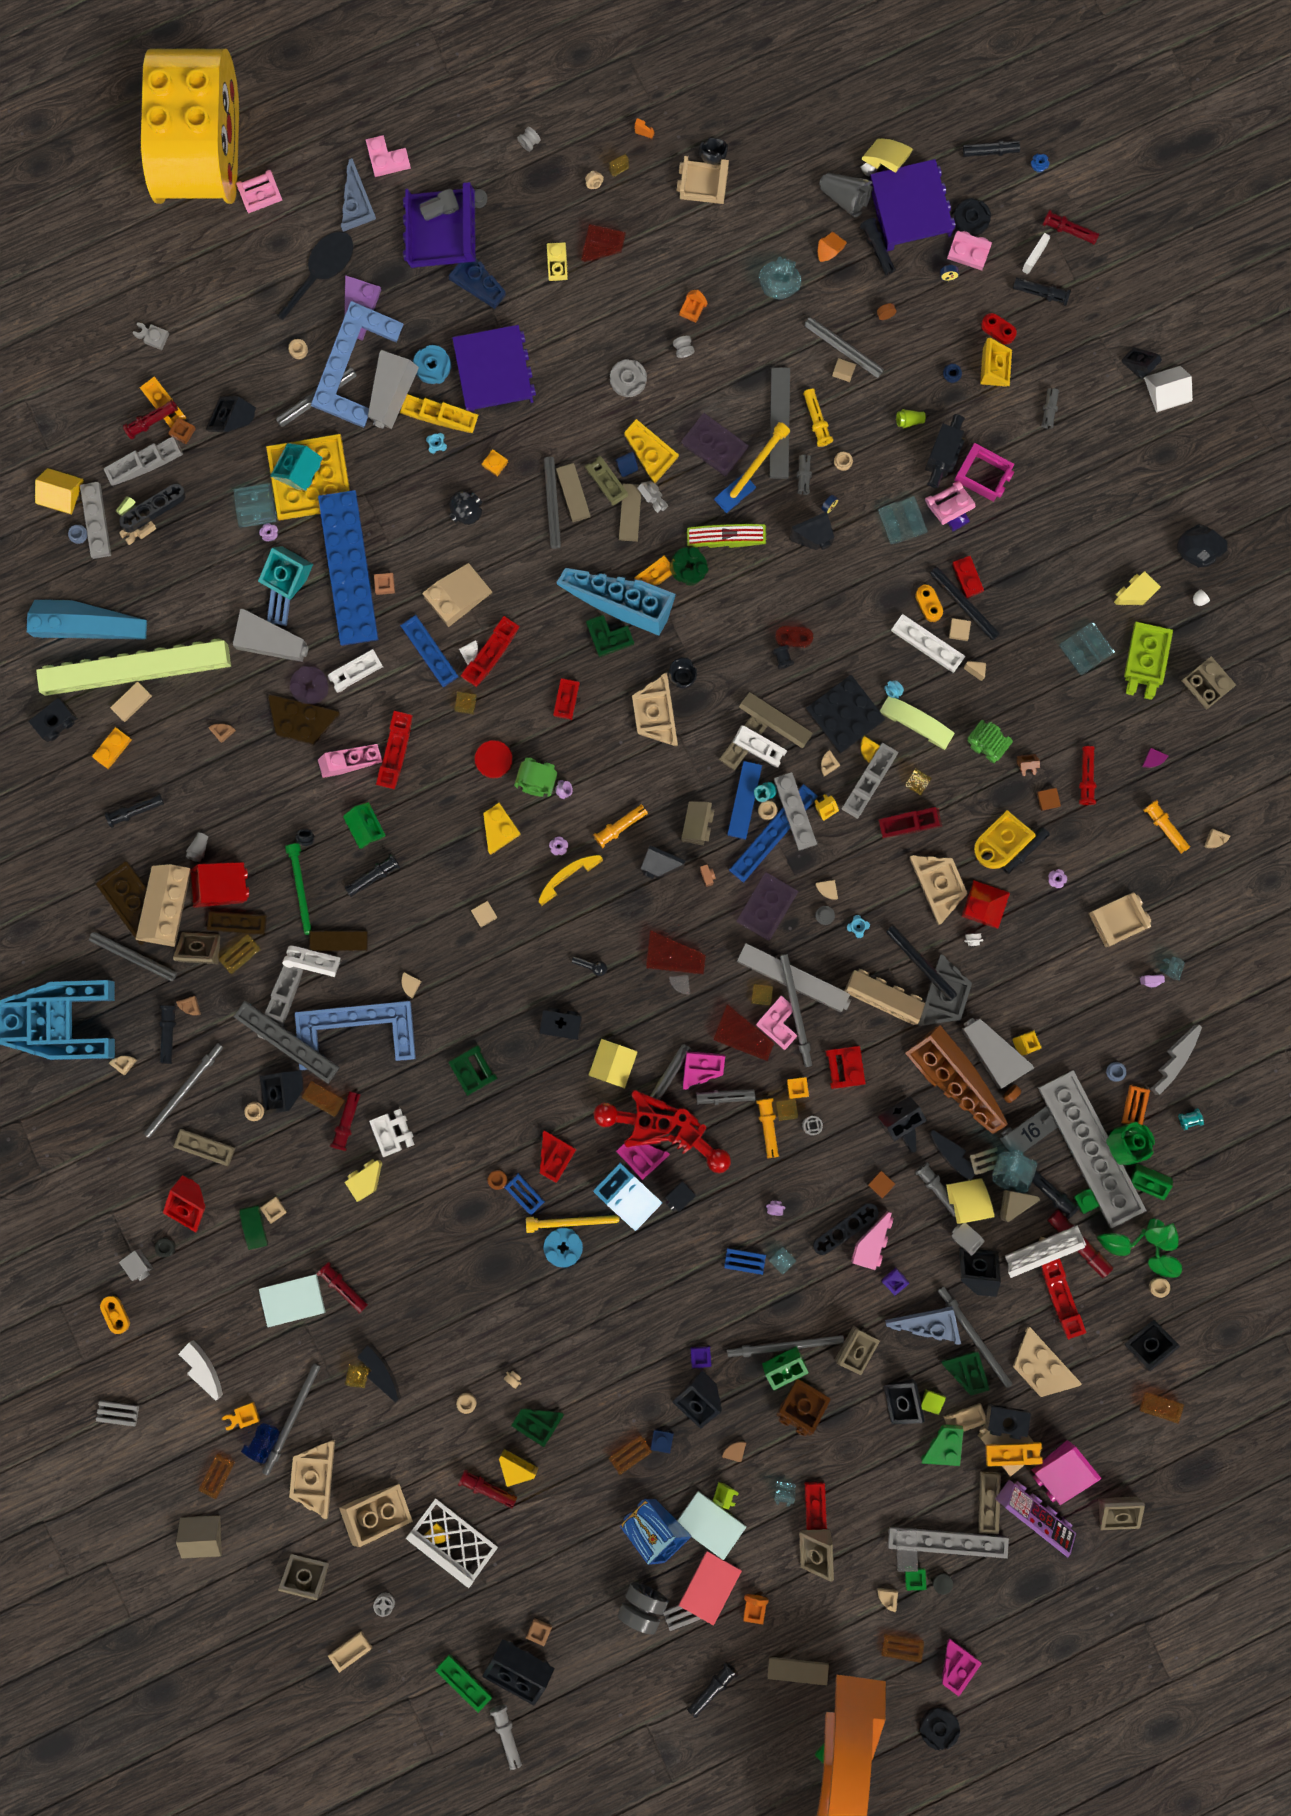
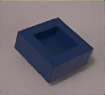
M654 1429L651 1450L670 1453L674 1432Z

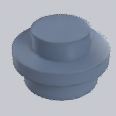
M74 525L68 532L69 539L76 544L83 543L88 536L87 530L82 525Z
M1113 1062L1108 1065L1106 1074L1112 1081H1121L1126 1076V1068L1119 1062Z

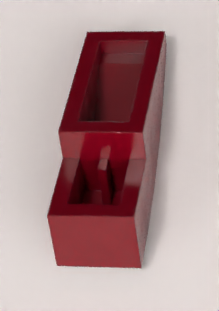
M937 807L879 819L882 838L943 827L939 808Z

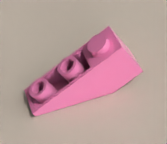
M378 744L324 753L318 759V763L324 778L382 763Z
M886 1212L856 1243L851 1260L853 1264L876 1270V1266L880 1267L883 1255H880L882 1247L885 1248L888 1236L885 1235L887 1228L891 1229L893 1223L892 1213Z

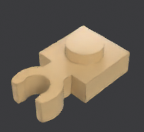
M150 521L131 533L121 530L120 536L122 538L129 536L126 542L130 545L137 536L143 539L154 531L156 527Z

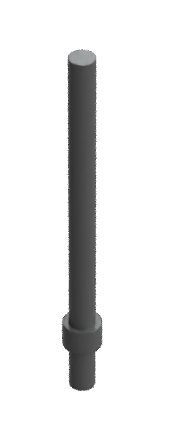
M782 954L780 958L800 1044H798L800 1053H802L805 1067L812 1066L809 1052L811 1047L810 1043L807 1042L790 962L788 954Z
M217 1043L211 1052L202 1058V1063L144 1132L145 1136L150 1138L208 1066L211 1067L215 1058L224 1048L221 1044Z
M944 1286L939 1288L937 1291L946 1302V1307L953 1306L956 1318L1004 1386L1009 1388L1013 1383L962 1313L956 1299L950 1296Z
M840 1335L758 1346L742 1345V1348L727 1349V1357H751V1354L784 1351L794 1347L800 1349L844 1343V1337Z
M313 1364L274 1448L269 1451L268 1460L262 1471L265 1475L269 1476L275 1462H278L281 1456L280 1451L321 1367L319 1364Z

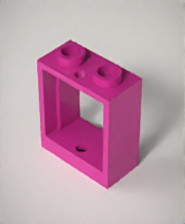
M974 443L954 481H960L963 486L994 502L996 497L1001 498L1006 489L1003 487L1005 481L1009 482L1012 478L1014 463ZM976 457L1005 472L995 491L966 477Z

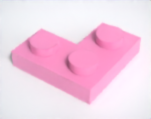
M384 135L366 139L375 177L411 168L406 148L388 152Z
M780 996L758 1021L756 1026L783 1050H786L797 1035L783 1023L793 1011L791 1004Z

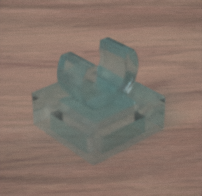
M1172 957L1171 960L1163 959V962L1169 964V968L1160 969V971L1167 974L1171 979L1179 981L1185 962L1176 957Z
M783 1247L769 1259L782 1275L796 1262Z
M776 1481L774 1494L776 1505H779V1502L787 1503V1507L794 1504L796 1484Z

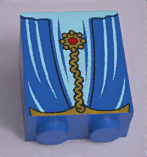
M656 1499L642 1500L637 1505L638 1509L629 1513L620 1525L648 1565L665 1563L692 1537Z

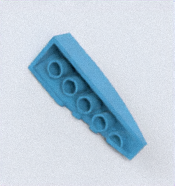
M569 568L564 569L557 581V585L593 607L656 635H660L667 623L675 599L674 593L641 580H635L634 582L625 580L623 577H617L616 579L607 577L605 574L592 575L587 571Z
M34 600L27 615V633L39 638L146 639L147 620L73 600Z

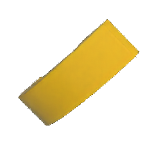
M596 855L582 858L559 871L544 888L539 898L541 906L557 895L553 889L582 866H584L587 872L603 861L602 857Z

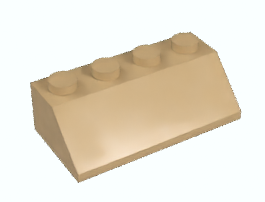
M176 865L152 866L136 940L175 947L190 879V868Z
M862 969L853 971L844 990L845 992L912 1025L919 1023L925 1003L921 1002V997L914 994L909 996L904 993V989L895 985L892 988L886 985L887 981L876 977L875 980L869 977V973Z

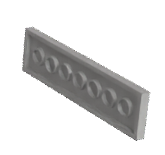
M1074 1070L1038 1087L1110 1228L1147 1211L1124 1166L1119 1165L1112 1156L1106 1143L1108 1136Z

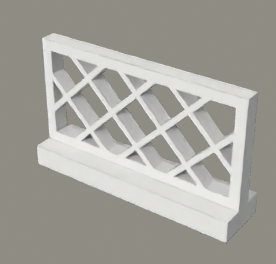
M1078 1225L1005 1255L1010 1278L1085 1248L1086 1243Z
M436 1498L406 1537L410 1543L468 1588L498 1548ZM435 1505L443 1509L444 1518L432 1520L431 1511ZM445 1512H447L452 1517H446ZM429 1515L430 1520L424 1521L426 1517ZM456 1519L459 1522V1530L448 1532L446 1520ZM444 1520L445 1533L434 1534L432 1522ZM430 1523L431 1535L423 1536L417 1530L421 1524ZM461 1524L467 1529H461ZM471 1531L474 1533L475 1542L463 1544L462 1532ZM460 1533L461 1544L449 1546L448 1534ZM446 1535L447 1547L438 1548L435 1545L434 1537ZM432 1537V1542L429 1541L427 1538ZM486 1543L492 1548L487 1555L479 1556L477 1544ZM475 1545L477 1557L465 1558L464 1546ZM461 1547L463 1559H452L450 1549ZM448 1549V1555L442 1550ZM485 1558L480 1564L479 1559ZM477 1559L478 1568L472 1574L466 1570L465 1561ZM458 1562H463L464 1567L461 1566Z

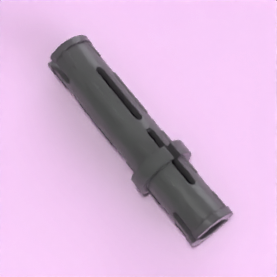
M716 1089L713 1092H696L697 1105L710 1103L719 1105V1103L755 1101V1090L718 1091ZM735 1095H744V1096H737V1097H728V1096H735ZM719 1096H724V1097H722V1098H707V1097H719Z

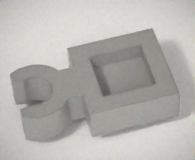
M138 322L137 326L142 331L140 333L133 331L134 336L138 339L144 338L145 344L162 350L169 332L154 325H150L149 329H147L143 323Z
M652 481L641 483L637 487L646 501L653 504V508L657 513L660 510L664 511L668 507V504L661 499L663 495L660 493L658 486Z

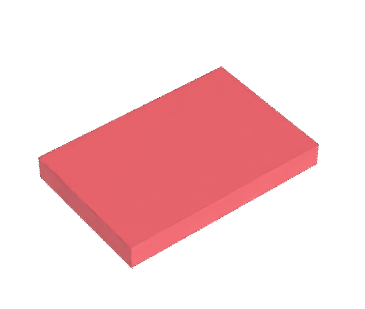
M706 1551L678 1605L714 1626L742 1570Z

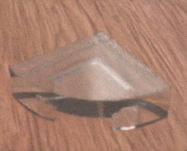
M688 975L669 977L670 983L676 991L690 995Z

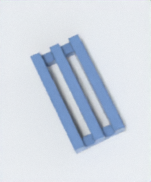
M271 589L267 621L274 625L287 626L290 600L285 597L282 621H279L282 595L278 593L275 620H273L276 592Z

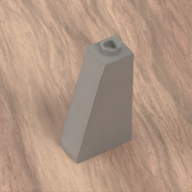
M383 350L379 353L368 417L374 421L373 425L384 429V426L392 429L419 367L409 359Z
M240 609L233 646L237 650L303 662L304 657L308 654V646H306L307 644L302 638L244 609Z
M972 1018L964 1023L965 1027L961 1031L998 1089H1002L1034 1069L1029 1061L981 1019L974 1020Z

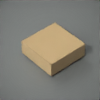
M952 619L949 638L968 641L971 621Z
M488 901L471 910L480 927L497 918Z
M277 1196L260 1207L270 1224L287 1213V1210Z

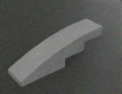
M171 437L158 445L152 444L140 452L133 451L105 467L104 471L110 484L114 486L150 472L183 455L177 439Z
M884 743L881 744L842 807V810L857 819L859 818L899 752Z
M283 966L272 991L271 1000L265 1014L281 1026L285 1023L304 969Z
M1194 1025L1167 1051L1172 1058L1158 1070L1163 1077L1150 1088L1155 1095H1160L1169 1086L1187 1062L1202 1027L1200 1025Z

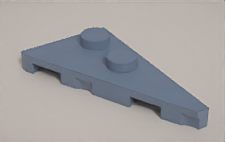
M349 159V164L347 165V182L345 184V201L341 223L343 232L376 219L353 159Z
M953 1306L885 1320L886 1326L894 1330H907L915 1335L933 1337L941 1341L945 1339L954 1341L955 1344H961Z

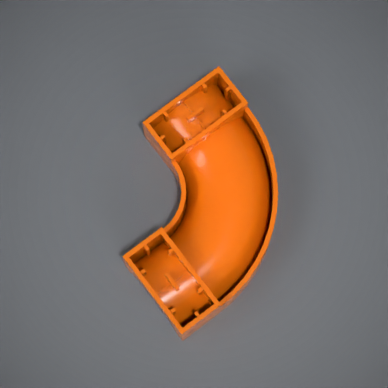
M837 1675L835 1712H826L823 1779L816 1816H867L871 1763L886 1720V1681Z

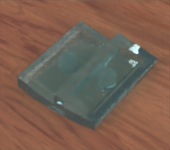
M271 483L234 489L239 528L277 522Z
M915 496L878 509L891 545L928 532Z
M1093 622L1059 645L1081 676L1115 653Z

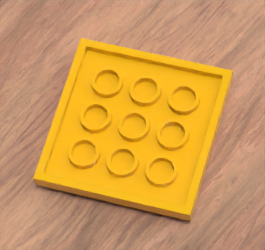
M341 434L290 442V444L309 447L323 457L319 470L315 472L310 487L306 491L295 489L271 477L279 521L321 514L318 496L350 491ZM287 443L266 446L270 473H272Z

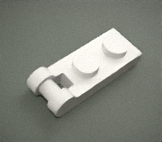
M372 649L328 674V678L330 681H333L334 688L338 693L383 666ZM344 674L346 679L341 682L339 677Z
M741 725L733 740L734 744L777 768L781 763V757L785 756L787 752L784 748ZM772 750L776 752L773 757L769 756Z
M289 946L286 952L287 956L284 957L282 962L288 968L297 967L335 977L340 964V958L296 946Z

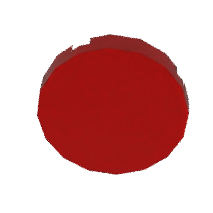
M488 741L477 749L475 764L483 776L500 778L510 771L513 764V756L510 749L504 743Z

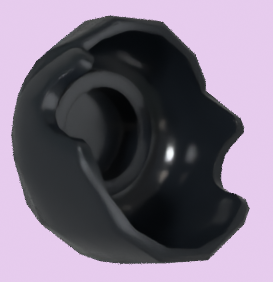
M709 138L705 144L704 142L701 143L699 156L705 163L717 165L721 163V159L725 160L728 144L718 138Z
M680 657L675 659L670 665L669 679L676 687L688 688L697 679V668L694 667L689 658Z

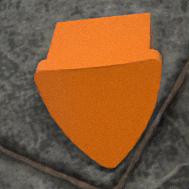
M833 231L825 238H821L818 244L819 261L824 262L835 257L844 249L847 242Z
M699 290L688 292L679 315L696 323L703 308L708 304L705 296Z
M746 1594L744 1598L746 1604L743 1621L763 1625L765 1609L769 1599L759 1595Z

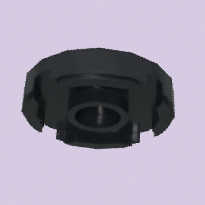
M974 198L962 201L954 213L956 229L960 232H968L972 236L982 234L988 228L991 221L989 207L983 201L974 200Z
M936 1707L923 1715L920 1721V1732L922 1739L929 1747L934 1750H946L956 1744L960 1736V1726L958 1719L951 1711L946 1708Z

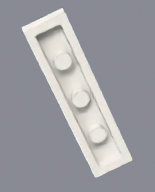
M903 614L891 630L953 673L965 657Z

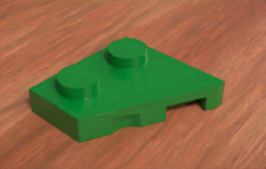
M943 1424L938 1431L937 1437L930 1443V1448L926 1454L922 1455V1463L960 1466L963 1426Z

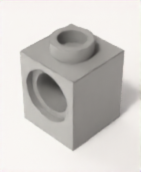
M966 1223L957 1225L952 1232V1238L971 1256L985 1242Z
M140 1249L133 1251L119 1262L132 1281L137 1279L142 1281L150 1275L148 1271L153 1268Z

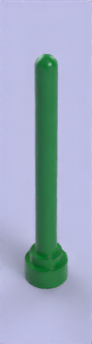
M290 844L285 846V850L292 861L304 933L310 935L312 930L298 857L300 856L301 846L300 844Z

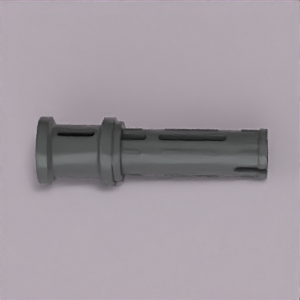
M928 1162L924 1163L914 1173L921 1177L925 1182V1187L931 1188L952 1216L955 1217L954 1204L949 1203L948 1192L940 1182V1176L931 1170Z

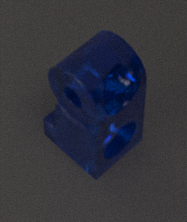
M265 1423L260 1424L256 1429V1434L249 1446L244 1445L241 1452L253 1461L264 1464L278 1439L279 1431L277 1427Z

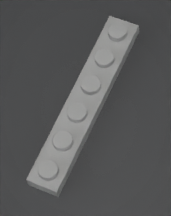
M889 1527L888 1549L1008 1558L1009 1538L1007 1536Z

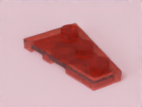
M650 930L646 969L704 975L705 954Z
M728 1004L726 1005L713 1040L768 1061L774 1042Z

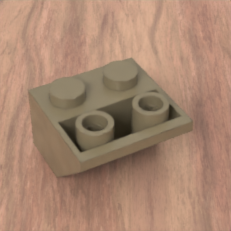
M1212 656L1182 680L1206 710L1236 686Z
M689 801L682 842L704 846V842L709 841L711 827H708V822L712 823L715 809L711 808L712 803Z

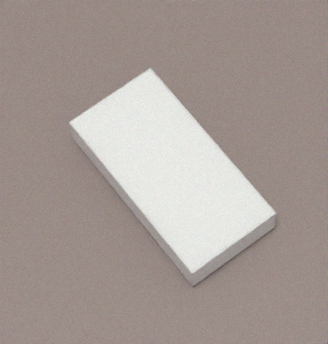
M1046 233L1043 234L1022 269L1024 273H1030L1047 246L1050 236Z

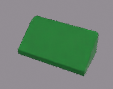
M1136 1164L1130 1178L1136 1189L1161 1200L1166 1199L1173 1187L1172 1178L1140 1164Z

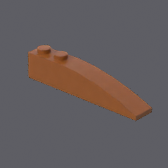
M941 1025L926 1034L905 1052L934 1087L936 1085L944 1091V1095L948 1098L952 1097L960 1104V1108L973 1114V1118L992 1134L1008 1124L993 1095L975 1067Z

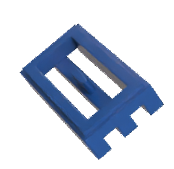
M517 1174L504 1187L530 1215L545 1202L520 1174ZM517 1180L539 1201L538 1204L516 1183ZM512 1185L528 1200V1202L534 1207L533 1209H530L524 1203V1201L510 1188Z
M727 1248L724 1268L763 1275L766 1255ZM730 1254L761 1258V1262L730 1257ZM729 1261L760 1266V1268L753 1269L730 1265Z

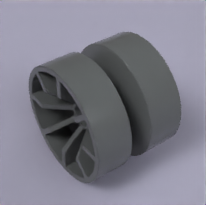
M632 1582L625 1595L630 1602L622 1603L617 1617L632 1629L653 1635L656 1633L661 1621L656 1614H664L669 1600L655 1589Z

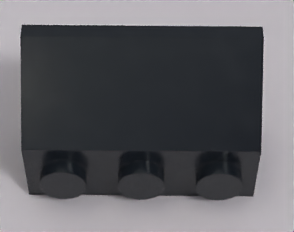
M502 1639L482 1677L535 1706L545 1691L555 1668L550 1666L548 1662L537 1659L530 1652L519 1649L512 1642Z

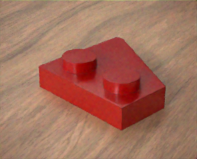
M544 1130L540 1174L557 1183L577 1149Z

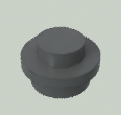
M475 189V208H482L487 203V194L481 189Z
M822 906L817 910L816 920L820 924L829 925L834 921L835 912L831 907Z

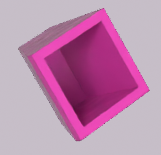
M1068 1440L1042 1460L1043 1464H1038L1032 1469L1035 1474L1033 1479L1040 1487L1042 1485L1045 1486L1048 1490L1045 1494L1052 1502L1057 1501L1060 1505L1101 1479L1077 1447Z

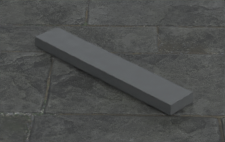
M771 368L770 439L774 435V428L778 422L785 424L789 428L790 368ZM789 434L786 438L779 440L770 452L769 479H788Z
M244 1001L234 1015V1018L326 1083L329 1084L340 1069L334 1062L249 1002Z

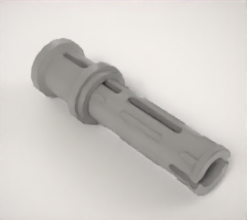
M502 1704L492 1708L490 1715L494 1717L496 1723L495 1731L501 1736L509 1768L514 1770L516 1769L514 1760L517 1768L522 1766V1762L511 1732L513 1724L512 1721H509L506 1712L508 1709L507 1705Z

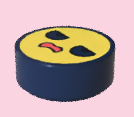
M955 265L944 266L940 270V277L944 281L955 280L959 277V269Z
M834 495L829 496L821 507L822 511L829 514L835 508L839 499Z

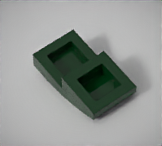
M259 1205L240 1209V1218L248 1250L268 1246L263 1226L264 1220Z

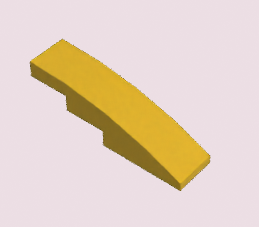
M408 394L400 411L401 414L425 422L473 433L478 414L444 402L440 404L426 398L422 400Z

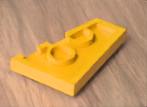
M637 419L624 432V436L653 483H656L679 457L678 453Z

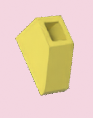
M548 243L549 281L568 280L566 243Z
M1144 571L1140 576L1136 574L1129 581L1131 585L1127 589L1123 587L1116 594L1118 598L1114 603L1116 605H1143L1161 586Z
M372 1159L363 1165L365 1167L364 1170L361 1172L356 1170L347 1176L349 1179L345 1181V1184L357 1202L376 1191L382 1166L380 1160L375 1162Z

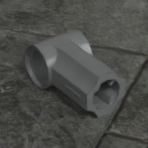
M452 189L442 191L437 195L438 197L419 204L421 213L426 221L439 215L451 214L459 210Z

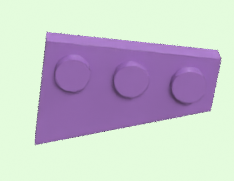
M345 275V315L351 301L374 311L381 287ZM361 328L357 339L363 341L366 329Z

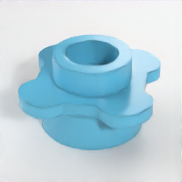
M442 433L429 435L426 438L427 443H429L430 453L434 454L436 451H445L447 449V445L444 443L445 437Z
M889 681L888 685L884 687L887 695L891 698L899 699V696L904 691L898 681Z
M855 915L852 923L847 925V930L855 933L857 938H861L864 935V931L869 929L870 924L861 919V916Z

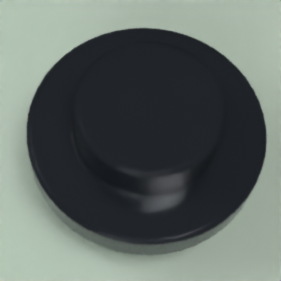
M301 829L297 832L295 840L302 846H308L315 841V836L311 830Z

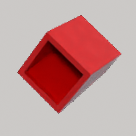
M244 862L198 864L190 870L193 908L244 903L249 898V887L246 886L245 879L248 877L247 868H244Z

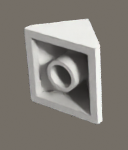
M1181 366L1144 378L1156 412L1189 403L1193 400L1192 377Z

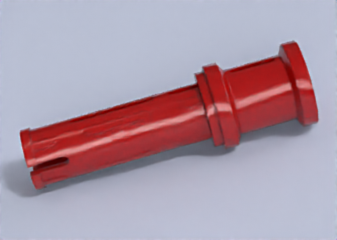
M1084 746L1082 748V782L1079 784L1081 789L1079 804L1095 805L1096 800H1094L1095 788H1097L1094 782L1095 747ZM1087 759H1089V773H1087Z

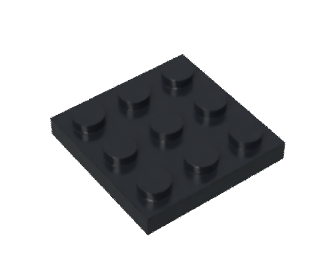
M852 675L848 676L806 708L808 714L839 754L886 720Z

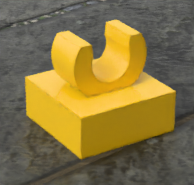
M825 794L823 795L824 800L820 803L815 800L817 812L823 821L839 811L835 799Z

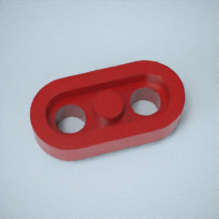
M994 313L987 314L983 318L981 327L985 333L1002 344H1010L1014 341L1017 331L1013 325ZM993 320L995 324H990L989 321ZM1007 330L1010 332V334L1007 335L1004 331Z

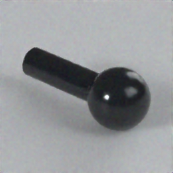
M574 956L572 959L573 964L592 970L596 976H603L607 972V965L602 961L594 963Z

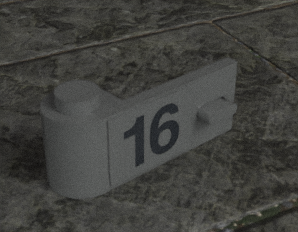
M1046 1106L1014 1129L1008 1127L1001 1132L1002 1136L999 1139L1012 1158H1015L1058 1126Z

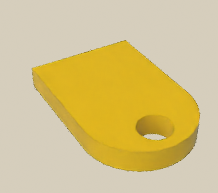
M1007 810L977 839L974 849L976 858L981 865L987 868H1001L1008 864L1035 837V833ZM990 852L993 854L989 860L982 858L984 853Z

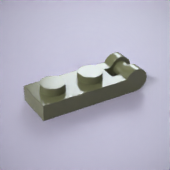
M598 456L595 458L596 461L591 464L588 463L584 467L612 506L628 497V492L603 458Z

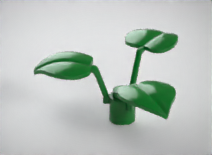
M1150 1219L1147 1229H1142L1141 1234L1132 1243H1130V1239L1122 1234L1112 1233L1097 1236L1100 1244L1108 1252L1117 1256H1126L1130 1254L1131 1248L1145 1235L1146 1239L1156 1246V1257H1152L1148 1261L1151 1270L1160 1276L1169 1278L1178 1277L1182 1272V1265L1179 1260L1168 1255L1160 1256L1159 1253L1160 1248L1165 1251H1172L1178 1247L1179 1237L1174 1223L1164 1226L1162 1221Z

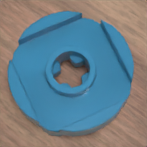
M426 346V348L416 353L413 363L419 367L416 373L417 377L428 384L444 382L451 370L449 356L439 346ZM435 361L437 366L431 369L427 364Z
M558 1228L552 1231L544 1242V1253L547 1260L557 1267H569L575 1264L583 1251V1244L579 1235L569 1228ZM562 1242H566V1246L569 1247L564 1253H561V1250L558 1249V1245H561Z

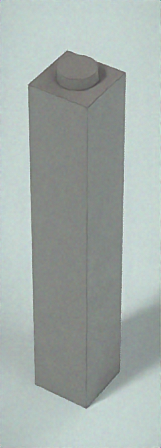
M745 944L737 962L787 986L781 960ZM790 965L797 992L838 1012H842L843 1009L847 1010L851 1002L849 993Z

